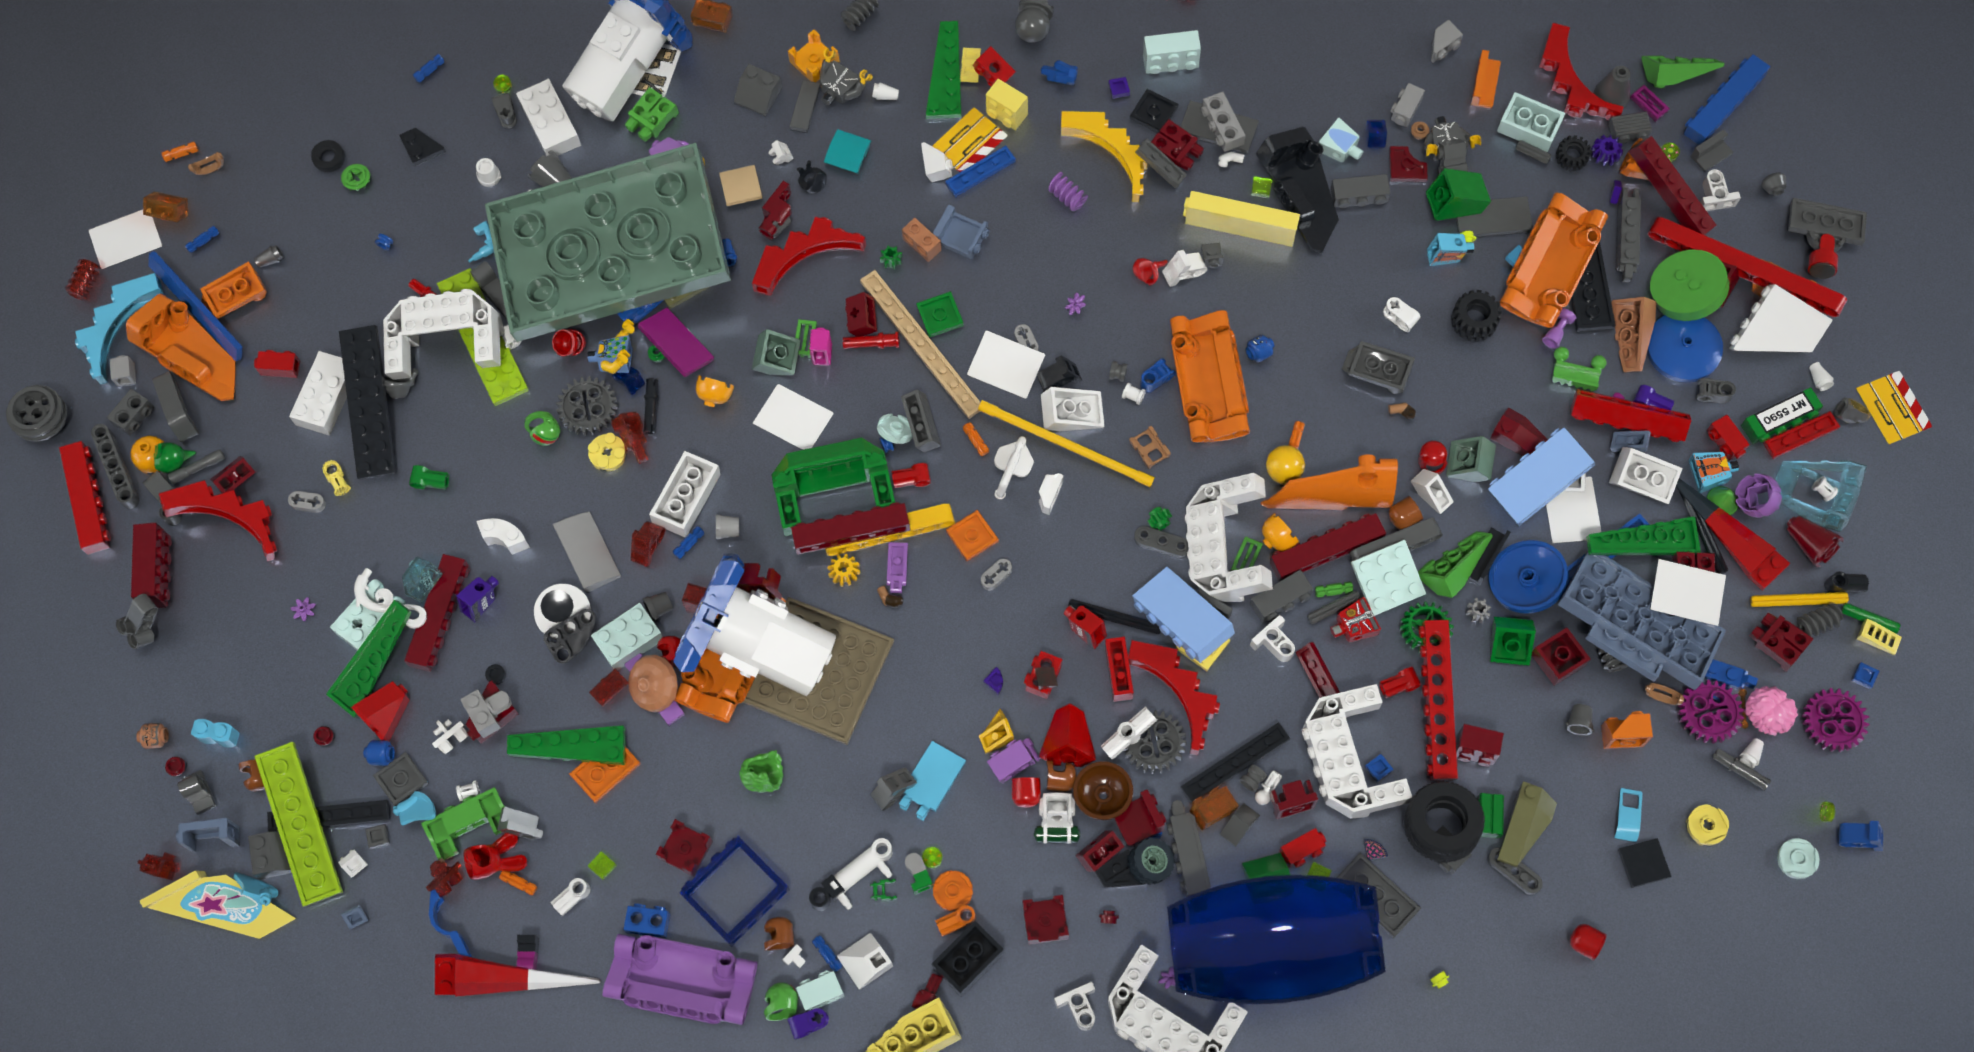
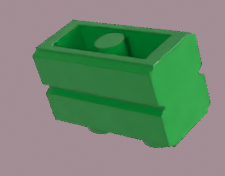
M1480 793L1477 799L1483 808L1485 816L1481 837L1499 839L1503 836L1504 795Z

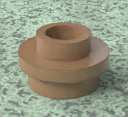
M1416 122L1411 127V134L1416 139H1423L1429 133V127L1424 122Z

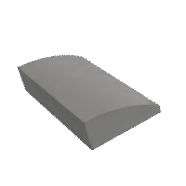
M590 512L571 516L553 524L586 594L621 577Z

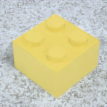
M997 79L986 93V113L991 118L1001 121L1007 128L1011 127L1017 130L1028 116V96Z

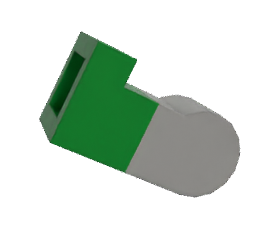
M917 853L907 855L905 865L915 880V883L911 884L914 894L916 895L933 888V883L921 856Z

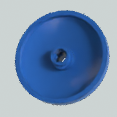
M1664 315L1654 324L1647 356L1653 367L1663 376L1677 382H1696L1701 378L1708 377L1719 365L1723 355V341L1717 328L1705 317L1693 321H1679Z
M1536 540L1521 541L1508 546L1498 554L1489 571V584L1496 600L1508 610L1524 614L1540 612L1554 605L1563 596L1569 581L1568 567L1562 554L1550 544Z

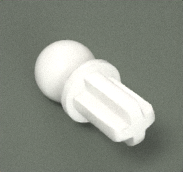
M1273 770L1266 782L1261 784L1264 789L1258 790L1255 794V800L1258 804L1266 805L1270 802V792L1275 790L1282 779L1280 773Z

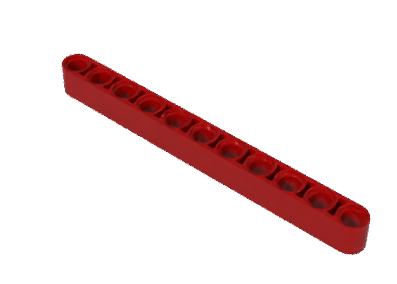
M1657 217L1648 232V236L1651 239L1680 252L1685 250H1703L1712 253L1722 262L1737 266L1739 277L1764 288L1776 284L1828 316L1838 317L1847 302V298L1841 293L1666 218Z

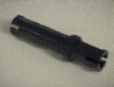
M654 378L646 379V394L644 395L645 416L643 433L647 434L648 432V435L656 433V405L659 396L657 395L658 379L654 380Z

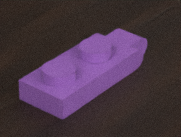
M888 542L887 586H890V593H902V586H906L908 543Z

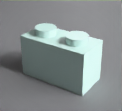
M824 971L818 975L819 978L812 981L807 979L799 983V987L796 990L806 1012L821 1008L845 997L834 971Z

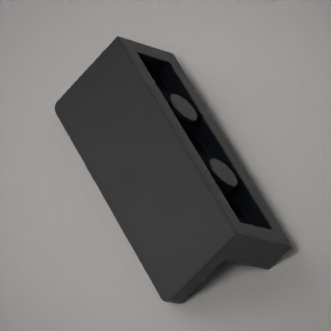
M1492 527L1490 528L1488 533H1491L1493 537L1468 580L1479 586L1481 585L1511 532L1507 530L1506 534H1503Z

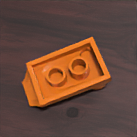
M249 261L200 289L202 292L201 302L217 319L251 301H261L267 293L259 275Z

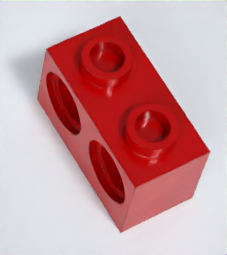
M1040 651L1039 656L1035 655L1031 664L1033 670L1031 673H1027L1024 680L1026 691L1048 699L1062 667L1063 659ZM1048 662L1051 664V667L1044 669L1041 667V664ZM1035 680H1042L1044 684L1038 687L1033 682Z

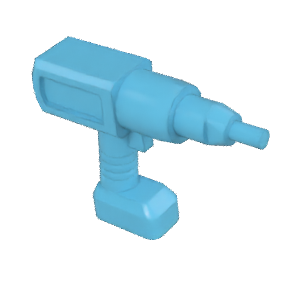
M487 221L473 228L477 235L485 234L487 240L484 241L486 245L481 247L468 260L469 263L494 253Z

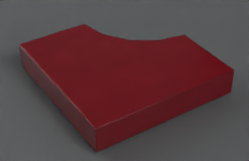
M1390 146L1391 182H1427L1426 162L1415 159L1411 155L1408 146Z

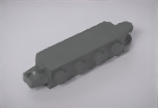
M1623 187L1617 210L1616 271L1622 272V282L1630 283L1633 273L1637 272L1640 259L1641 198H1639L1638 188L1633 190V197H1627L1628 188Z
M1176 800L1171 804L1172 816L1169 819V823H1166L1168 835H1172L1174 841L1171 843L1172 852L1174 855L1177 854L1178 862H1175L1177 874H1181L1183 880L1180 882L1182 894H1186V898L1190 899L1194 912L1207 909L1206 895L1211 885L1195 816L1191 813H1185L1181 800Z

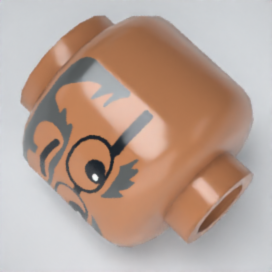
M147 723L141 726L140 731H137L136 737L137 742L141 743L143 748L154 749L162 748L168 742L169 733L167 727H164L162 723Z

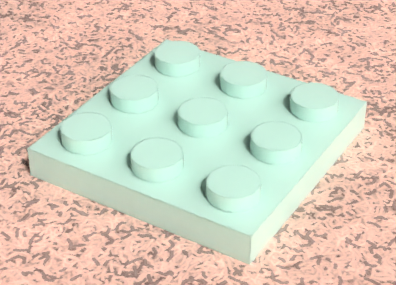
M1405 540L1351 561L1362 593L1374 616L1426 594Z

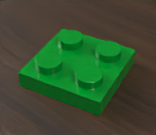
M951 291L916 303L929 338L964 326Z

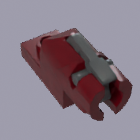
M782 181L762 207L765 217L759 226V232L769 240L776 238L791 224L790 216L792 210L791 206L786 203L791 195L789 184L785 181Z

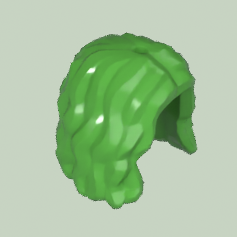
M777 750L747 758L741 764L739 776L742 784L748 790L764 793L779 789L784 775L782 772L783 766L781 765L782 758L777 754Z

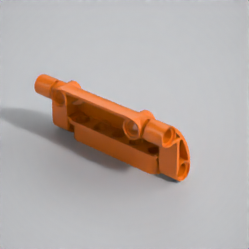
M1555 193L1547 209L1538 217L1507 278V288L1499 302L1500 306L1524 320L1543 327L1553 328L1560 315V311L1569 304L1601 239L1600 232L1608 219V215L1597 209L1587 211L1566 195Z
M1219 310L1191 320L1185 316L1171 318L1170 325L1173 336L1171 345L1184 415L1189 423L1191 441L1196 443L1217 442L1248 435L1250 433L1247 418L1249 407L1236 339L1232 329H1230L1227 311Z
M705 649L694 672H681L683 683H680L674 701L705 716L729 723L738 703H742L745 700L755 677L747 678L741 675L740 670L733 667L731 670L724 667L719 660L720 655Z

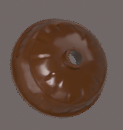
M1106 761L1095 762L1083 768L1077 775L1073 785V796L1076 805L1085 815L1097 820H1110L1123 814L1129 807L1133 798V784L1128 773L1117 764ZM1104 793L1107 795V798L1101 799L1100 795Z

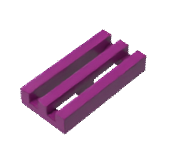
M1645 85L1641 86L1630 96V99L1643 111H1647V114L1655 122L1670 109Z

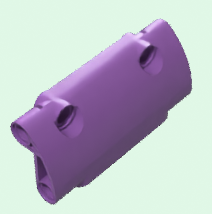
M618 934L614 944V959L603 987V997L622 1000L629 1007L711 1024H718L720 1021L743 1025L753 991L757 962L741 958L737 959L728 951L656 938L649 935H644L637 939V937Z

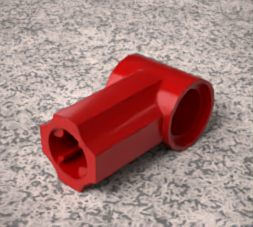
M917 463L911 466V468L891 471L894 488L911 485L924 487L931 483L928 464Z
M1414 667L1406 668L1397 675L1379 682L1381 693L1385 698L1403 691H1413L1422 685Z

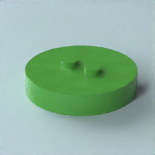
M1685 250L1669 256L1657 266L1651 277L1650 290L1653 300L1657 303L1656 307L1662 314L1674 320L1693 321L1712 314L1723 304L1729 292V278L1724 264L1717 256L1703 250Z

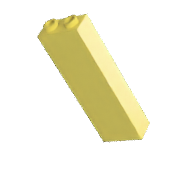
M1191 191L1190 197H1186L1183 216L1186 217L1185 224L1290 247H1293L1300 214L1195 191Z

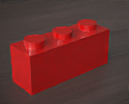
M1125 636L1105 639V651L1113 702L1133 699L1134 691Z

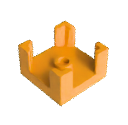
M813 29L807 35L808 43L797 52L793 46L788 50L790 63L811 82H817L820 78L822 62L826 59L823 52L827 47L821 42L820 34ZM832 46L831 51H828V56H831L832 51L835 50L836 56L831 59V62L835 60L839 63L838 50Z

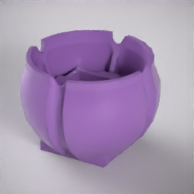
M1757 473L1754 476L1748 475L1736 487L1735 495L1738 498L1736 503L1745 514L1751 517L1762 518L1763 516H1770L1776 510H1779L1782 500L1781 488L1778 482L1768 475ZM1768 492V502L1758 505L1757 494Z

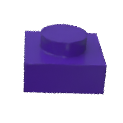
M1126 77L1108 81L1112 99L1130 96Z

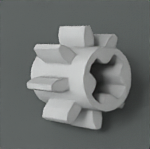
M1475 598L1474 604L1468 603L1467 607L1471 610H1468L1466 615H1470L1472 618L1471 622L1476 620L1481 624L1484 618L1488 619L1490 617V614L1487 612L1491 609V606H1487L1485 599L1478 601Z

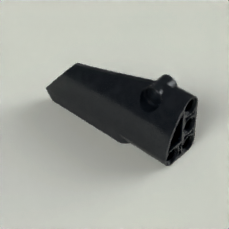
M1306 127L1273 134L1264 140L1256 156L1272 179L1274 192L1286 211L1300 214L1297 228L1310 249L1322 253L1339 221L1320 160L1323 146L1313 140Z

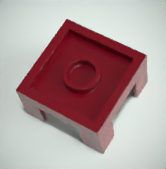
M675 819L670 827L672 830L671 835L664 847L660 846L655 855L659 860L694 877L713 840L709 835L703 832L700 834Z
M1063 895L1053 896L1051 900L1033 902V899L1022 900L1028 945L1069 939Z

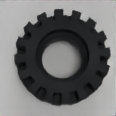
M1570 135L1567 139L1564 138L1560 142L1556 151V159H1558V164L1562 163L1561 167L1563 169L1567 166L1568 171L1573 168V171H1576L1577 167L1581 170L1582 167L1586 166L1591 156L1590 144L1587 145V140L1582 141L1583 137L1580 136V139H1577V135H1574L1573 138ZM1575 149L1580 153V156L1578 158L1571 157L1567 154V150Z

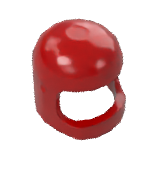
M575 329L559 330L552 339V347L560 356L579 355L586 345L583 334Z
M1439 441L1426 442L1421 447L1418 456L1420 468L1428 470L1426 465L1439 466L1443 464L1440 469L1432 471L1441 474L1447 466L1446 447Z
M677 636L662 637L657 644V648L662 651L661 657L677 668L673 660L681 638Z
M1013 778L1012 800L1014 804L1022 808L1036 806L1041 796L1040 778Z
M1580 924L1574 929L1570 937V946L1583 956L1595 960L1603 948L1607 934L1588 924Z

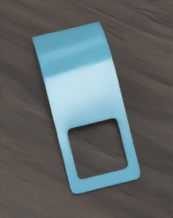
M1620 789L1618 823L1614 838L1637 842L1641 824V791ZM1623 793L1639 796L1638 809L1622 805Z

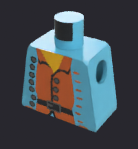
M1437 233L1426 249L1430 266L1458 263L1465 254L1474 252L1473 242H1466L1463 234Z
M1723 452L1693 453L1688 460L1699 493L1728 483L1732 477L1731 472L1739 471L1737 460L1727 462Z

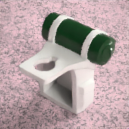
M1043 793L1039 801V815L1042 816V822L1034 831L1036 843H1078L1081 834L1078 826H1073L1072 817L1075 816L1076 812L1075 800L1072 798V794Z

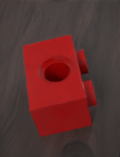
M991 46L972 65L976 73L987 80L990 87L994 85L997 79L1006 83L1016 72ZM989 67H994L996 73L991 72Z

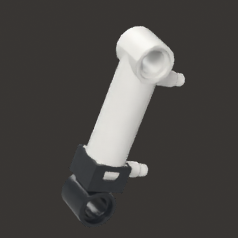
M884 838L875 840L871 847L834 876L833 874L821 882L822 887L814 888L809 894L812 907L815 910L824 911L830 906L832 898L834 902L839 900L849 910L852 908V904L845 895L846 891L868 873L878 867L887 878H890L892 873L884 863L893 854L890 842ZM880 846L888 848L884 854L877 853V849ZM824 895L825 900L822 903H816V896Z

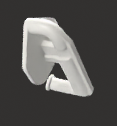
M1024 436L1019 437L1017 442L1001 446L996 453L994 464L997 468L1004 471L998 489L995 491L997 499L1005 498L1006 489L1012 475L1026 477L1030 473L1034 461L1026 446L1027 440Z

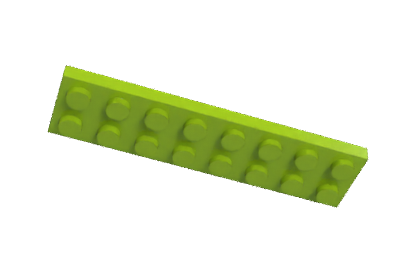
M471 268L437 283L441 294L447 291L456 293L461 292L463 289H471L485 300L478 283L474 281L470 273ZM458 329L494 406L529 391L509 348L505 346L502 336H500L501 366L482 368L475 363L474 329Z
M290 742L255 755L254 757L302 906L306 907L343 893L295 742Z

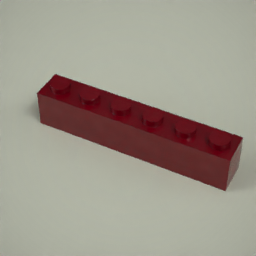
M1652 136L1640 141L1628 151L1682 226L1703 235L1716 226V223Z
M896 502L888 507L882 508L877 506L869 511L863 512L859 510L854 511L850 515L844 516L840 514L827 520L817 519L813 523H798L791 527L796 553L799 555L910 531L905 503Z
M1376 513L1372 515L1365 514L1358 521L1344 523L1339 529H1329L1322 536L1318 537L1315 535L1310 537L1305 543H1297L1288 550L1274 552L1269 563L1280 582L1299 570L1302 573L1343 557L1356 548L1383 538L1386 535V531Z
M446 554L442 555L434 577L436 584L429 592L424 605V610L427 614L426 622L423 626L416 628L404 660L409 667L431 672L432 668L436 666L438 651L444 644L443 637L445 631H448L450 628V617L457 608L456 595L463 590L464 578H467L469 575L470 567L465 559Z

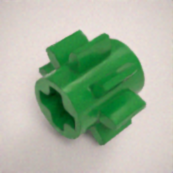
M888 245L885 250H881L882 257H880V263L885 262V268L895 269L898 264L901 265L900 258H902V252L897 253V246L893 248Z
M1157 507L1150 511V519L1147 521L1151 528H1157L1160 531L1171 524L1170 518L1172 515L1168 509Z

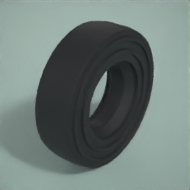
M324 140L314 146L311 152V159L314 166L320 171L333 172L342 166L345 154L337 142ZM325 151L334 152L335 156L331 161L325 162L321 159Z

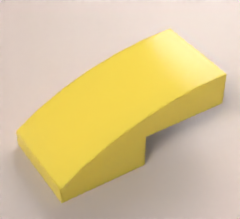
M963 48L960 82L978 83L979 74L976 73L972 65L981 56V48Z

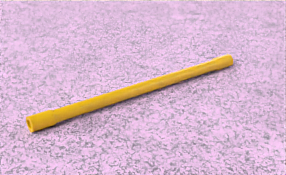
M982 400L978 407V410L985 414L997 417L1128 476L1147 487H1151L1155 477L1128 467L1006 412L989 402Z

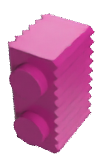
M821 327L812 329L809 344L812 363L814 365L829 366L831 365L832 353L830 332Z

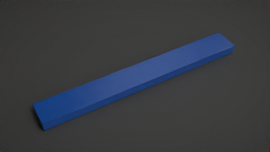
M155 251L149 253L148 266L180 301L187 304L188 310L235 361L241 360L242 345Z

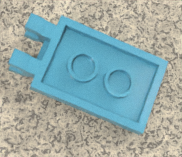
M932 741L911 774L917 783L914 787L903 793L905 796L901 799L899 808L907 811L912 801L921 805L916 813V817L924 821L930 809L934 812L937 811L966 764V760Z

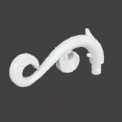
M365 568L363 573L358 575L354 584L356 607L362 604L371 611L385 613L394 601L393 594L390 590L382 588L375 593V599L377 602L383 599V603H375L370 600L366 595L365 589L369 590L367 583L372 571ZM404 604L409 610H415L419 613L417 619L409 618L406 626L413 629L423 626L427 619L424 608L417 605Z

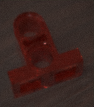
M646 521L639 531L635 530L632 534L631 561L648 567L651 564L652 554L664 537L665 528Z

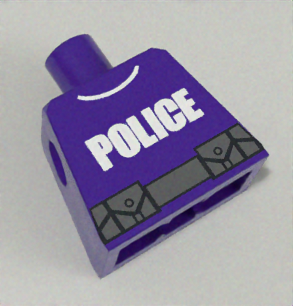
M490 576L486 581L480 577L473 580L456 595L460 612L475 623L495 600L493 589L499 584L498 580L493 576Z

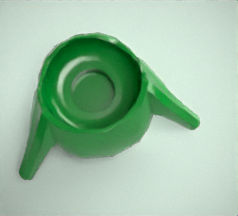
M171 442L159 443L155 446V453L153 454L155 469L163 473H171L179 469L184 461L196 455V452L183 450L181 446Z

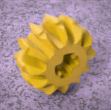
M838 554V560L831 559L832 565L828 566L830 571L828 575L829 578H833L834 584L840 581V586L843 587L844 582H847L848 586L851 585L850 580L857 582L856 575H860L861 572L858 569L860 564L855 562L854 556L848 558V554H845L844 558H841ZM846 568L847 571L843 572L841 569Z

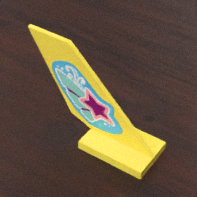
M198 870L140 900L143 908L154 909L258 939L297 919L271 902L268 906L260 905L257 899L243 895L241 886L228 875L208 877L205 871Z

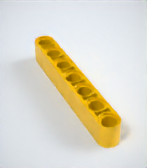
M941 504L909 512L907 515L910 531L825 549L826 555L835 556L950 527L955 524L950 504Z

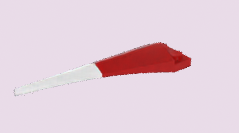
M435 954V995H455L457 997L598 984L601 982L599 978L521 968L459 954Z

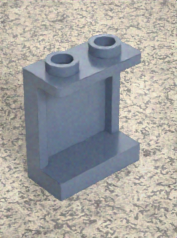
M948 204L933 234L941 240L942 247L972 259L975 254L979 253L982 246L981 242L983 239H987L990 230L988 229V222L984 221L981 224L955 212V207Z
M228 818L178 824L176 840L191 852L196 851V840L219 837V839L231 847L240 846L239 826Z

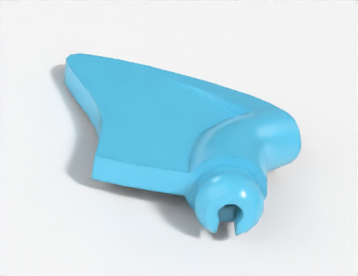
M415 791L408 799L393 807V813L395 816H400L402 826L417 820H433L436 817L433 802L427 795L419 791Z
M235 872L233 878L242 888V894L257 899L260 905L268 906L271 899L278 896V889L270 884Z

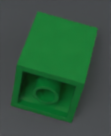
M1444 168L1426 191L1434 218L1437 221L1481 214L1491 203L1481 173Z

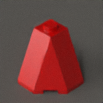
M392 681L351 708L381 740L390 742L410 699L406 696L408 691L400 683L397 686Z
M1071 703L1055 711L1040 751V758L1045 761H1053L1055 766H1061L1062 762L1073 763L1074 767H1082L1096 760L1084 711Z

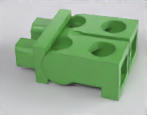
M649 87L633 109L628 112L629 119L625 123V127L630 132H634L640 127L641 130L638 136L646 142L652 136L657 138L672 117L675 118L679 111L673 102L662 97L661 94Z

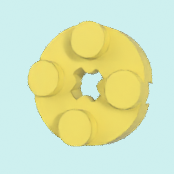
M613 433L596 437L588 446L589 459L592 465L599 470L614 471L623 465L627 455L624 442ZM611 449V455H603L604 450Z
M1708 804L1696 807L1686 819L1689 835L1697 844L1702 846H1712L1720 843L1726 837L1729 829V820L1726 814L1721 809ZM1704 820L1713 824L1710 827L1711 830L1704 828Z

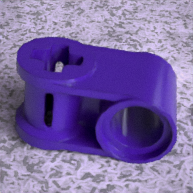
M816 1008L787 1019L794 1040L826 1027L829 1022L827 1013L822 1009ZM817 1014L823 1016L821 1023L814 1021L817 1018Z

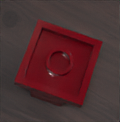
M744 563V573L737 585L738 588L748 593H751L752 590L757 591V589L768 593V598L772 600L775 598L781 599L782 594L778 591L781 576L773 568L768 569L766 578L758 577L761 565L759 563Z
M1301 780L1284 784L1282 786L1283 793H1280L1278 797L1275 790L1270 792L1276 820L1312 810L1318 801L1317 794L1313 791L1310 780L1305 781L1304 787Z

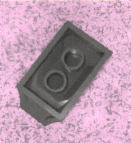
M1361 341L1357 347L1348 351L1342 370L1350 376L1385 387L1393 394L1403 393L1415 358Z

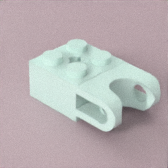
M374 579L367 585L369 590L365 589V592L370 600L379 603L375 599V593L379 589L384 588L382 582ZM394 596V600H398L403 605L406 604L404 599ZM355 598L330 628L336 635L358 651L384 613L371 611L362 604L356 607Z

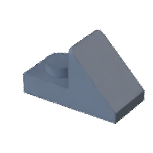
M1614 432L1610 449L1613 452H1621L1622 447H1627L1644 453L1648 448L1651 432Z

